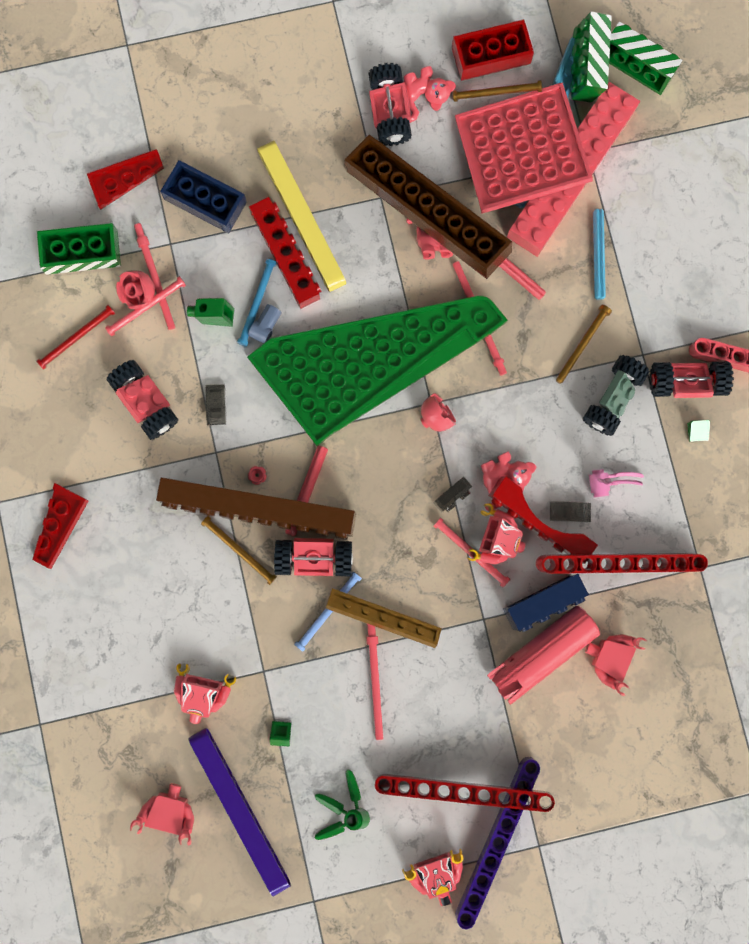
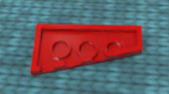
M155 149L87 173L99 209H103L163 170L164 166L158 150Z
M56 483L53 486L52 499L48 503L49 510L47 516L43 520L42 534L39 535L32 559L48 569H52L89 500Z

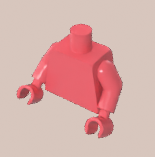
M623 634L609 636L606 640H601L599 646L589 643L585 649L586 654L594 657L591 665L595 667V673L601 682L614 690L616 689L621 696H625L620 691L622 687L630 689L623 680L636 648L640 650L646 649L639 646L640 641H647L645 638H635Z
M170 783L168 793L160 792L157 796H152L142 806L136 817L137 820L132 821L130 831L133 826L138 825L140 828L137 834H140L143 823H145V827L179 835L180 845L182 844V839L188 838L187 844L189 846L192 842L190 834L193 829L194 815L191 806L187 804V798L179 797L182 786Z

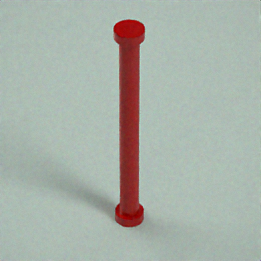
M109 305L105 306V310L45 357L36 360V362L44 370L47 368L46 365L108 316H113L115 312Z

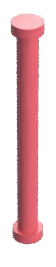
M179 276L177 281L156 294L148 305L134 309L113 325L106 326L105 329L110 336H114L116 331L180 287L184 288L186 286L185 282Z
M440 518L433 527L439 528L471 558H474L475 553L468 551L473 548L442 522L443 519ZM479 559L475 560L501 583V587H504L510 581L508 576L502 575L490 563L480 562Z

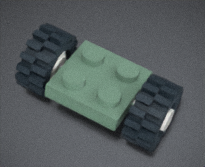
M620 355L612 367V372H614L615 376L599 402L603 409L600 406L590 405L583 417V421L589 427L607 436L614 435L621 422L620 416L624 414L629 400L634 397L636 390L634 386H642L650 372L645 364H641L639 360L636 361L635 358H630L627 355Z

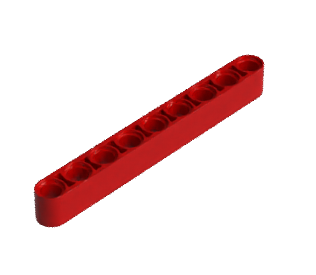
M694 553L541 555L536 560L537 569L549 574L701 572L708 566V560L704 555ZM660 558L661 565L658 567L657 561ZM695 558L697 559V565H696V566H694V560H695ZM547 559H549L550 561V567L548 569H546L544 566V563ZM568 559L569 566L565 569L563 563ZM586 559L588 565L586 568H583L582 563ZM603 559L606 560V566L604 568H602L601 562ZM624 559L625 564L621 568L620 561ZM640 559L643 560V565L641 567H639L638 564ZM679 559V565L676 567L675 562Z
M383 774L375 781L376 791L384 795L549 812L555 805L553 795L550 792L391 774ZM381 779L389 781V789H383L380 786ZM401 781H406L409 784L410 788L408 791L404 792L400 789ZM426 783L429 786V793L424 794L420 792L419 785ZM441 785L447 786L450 791L449 795H441L439 787ZM462 787L467 788L470 792L469 797L462 798L459 795V789ZM487 790L490 793V798L482 800L479 797V791ZM501 792H507L510 795L508 802L500 801L499 794ZM522 794H527L530 796L531 801L529 804L524 805L520 803L519 797ZM543 796L551 799V804L547 807L539 803Z

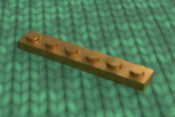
M332 588L325 607L326 609L436 648L442 628Z

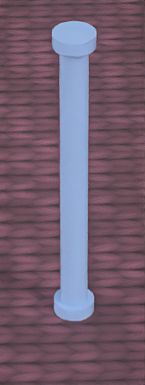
M352 572V576L340 591L348 593L355 583L362 578L355 572ZM325 608L300 641H296L294 645L301 651H304L306 644L333 611Z

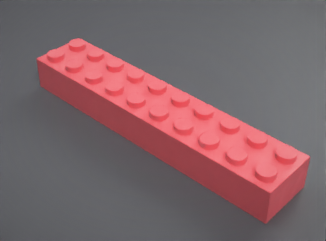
M611 82L608 83V89L599 96L578 127V133L592 175L640 103V100ZM587 183L529 200L510 228L507 238L538 257Z

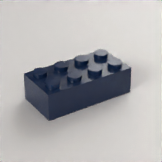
M180 160L176 163L160 191L165 201L228 234L247 203L244 193Z
M571 574L503 608V611L513 630L525 632L533 628V623H543L550 619L549 615L553 613L558 615L567 611L568 605L576 606L586 601L584 597L588 596L589 593L579 574Z

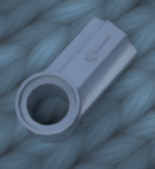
M267 304L258 321L252 324L248 336L263 344L270 339L273 333L272 329L282 312L276 307Z

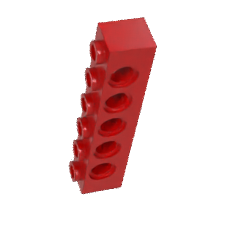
M267 197L250 205V213L277 262L299 308L302 309L320 300L319 293L322 291L318 283L313 282L311 278L313 274L310 267H305L303 263L305 259L301 250H296L294 246L296 241L292 233L288 234L286 230L288 226L285 219L279 217L278 212L280 211L276 202H271L270 198ZM269 217L274 218V221L271 223L265 222ZM277 233L283 235L280 239L273 238ZM285 249H289L291 253L288 255H283L282 251ZM294 265L300 267L297 271H291L290 268ZM302 281L308 283L305 288L299 287L298 284Z

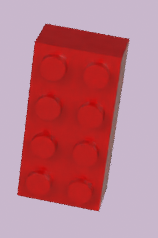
M524 19L453 36L451 47L461 81L529 65L534 55Z

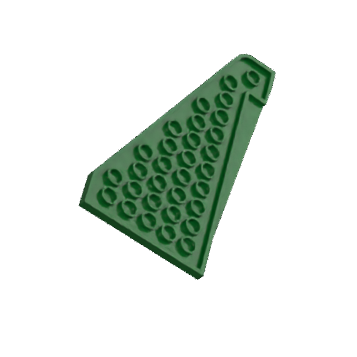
M474 296L271 338L247 358L316 446H319L337 431L485 339L507 323L508 320L491 299L484 296Z

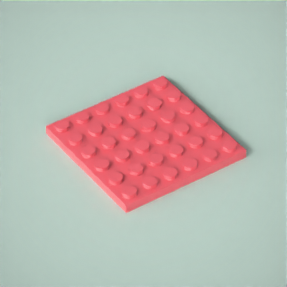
M563 82L545 87L542 92H538V90L455 115L482 214L593 181Z

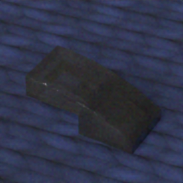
M225 384L206 385L207 426L226 425Z
M550 502V521L591 522V503Z

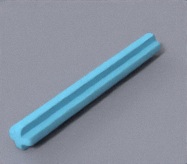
M595 209L593 212L595 299L602 300L606 297L604 210Z

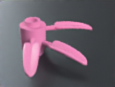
M604 469L594 470L592 475H589L591 493H593L594 497L609 496L610 486L635 484L642 486L643 483L641 481L616 480L611 482L610 478L619 476L643 478L644 475L636 472H618L608 475V473H604Z

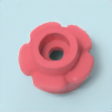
M254 466L248 473V479L253 484L259 485L267 478L266 470L263 467Z

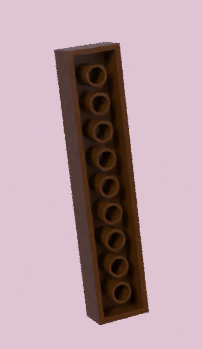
M370 134L345 158L346 170L350 175L484 278L488 279L512 253V241Z
M162 477L160 478L156 501L162 503L161 506L167 509L177 510V507H181V510L190 513H196V510H199L203 515L213 517L217 513L225 519L234 520V517H238V520L247 523H253V520H257V523H260V525L272 526V523H274L279 528L288 530L293 526L300 532L309 533L310 530H315L318 535L329 536V533L335 534L336 538L348 540V536L353 537L356 512L353 510Z

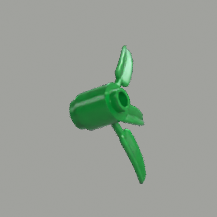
M346 771L350 799L354 802L355 809L347 812L344 810V805L337 800L323 794L315 795V799L338 815L341 813L345 815L344 823L339 821L319 831L314 837L316 840H323L345 831L344 827L355 831L364 829L369 825V813L365 809L359 808L358 805L361 795L352 771Z

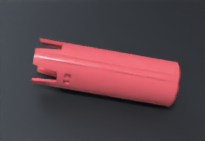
M575 606L492 670L487 676L490 680L492 679L499 688V693L505 700L508 699L507 701L511 705L600 635L599 628L582 607Z

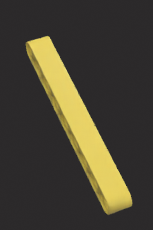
M271 141L257 148L328 291L331 292L346 285V280L275 141Z

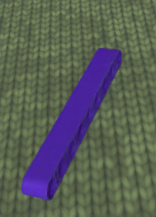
M204 728L190 736L188 740L269 893L274 897L291 887L284 868L210 731Z
M532 757L523 758L510 787L517 788L520 781H526L525 789L532 790L540 773L539 763ZM529 762L534 763V769L531 772L525 770V766ZM508 793L506 794L503 802H508L510 800V795ZM522 794L519 797L520 803L526 805L529 795ZM500 808L455 913L457 923L462 929L467 930L474 926L523 810ZM505 818L511 820L508 827L501 826V822ZM496 837L503 838L499 846L493 845V840ZM488 856H493L495 858L494 862L489 865L486 864L485 859ZM485 875L487 877L486 881L478 883V876ZM472 894L479 896L475 902H470L468 899ZM464 913L470 915L467 921H462L460 917Z

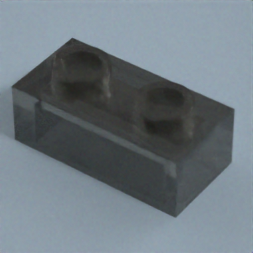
M462 477L433 503L441 513L445 510L449 512L456 506L455 501L459 498L464 500L471 494L469 490L472 488V485L465 477Z

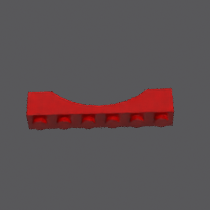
M507 476L501 477L488 495L492 498L491 502L500 508L501 506L508 510L506 513L510 514L514 519L518 517L522 520V525L527 529L537 531L539 538L546 542L549 540L554 544L552 547L560 553L564 551L566 554H593L598 544L582 533H563L545 525L529 508L522 488Z

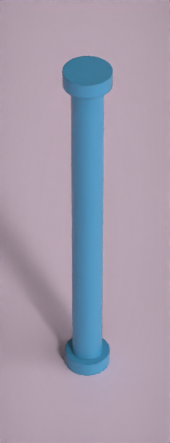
M266 259L265 270L241 337L237 340V343L240 345L248 346L249 330L254 323L273 267H276L277 264L274 260Z

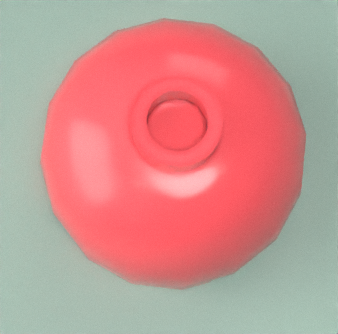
M131 270L119 276L121 278L116 284L117 295L122 303H126L129 306V309L144 307L153 299L155 285L148 274L142 271Z
M433 393L423 402L420 411L422 418L420 420L425 428L430 427L434 431L442 432L456 425V419L449 407L441 402L443 399L436 393Z

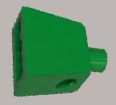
M199 298L196 300L195 306H187V316L195 317L204 325L233 327L234 308L224 298Z

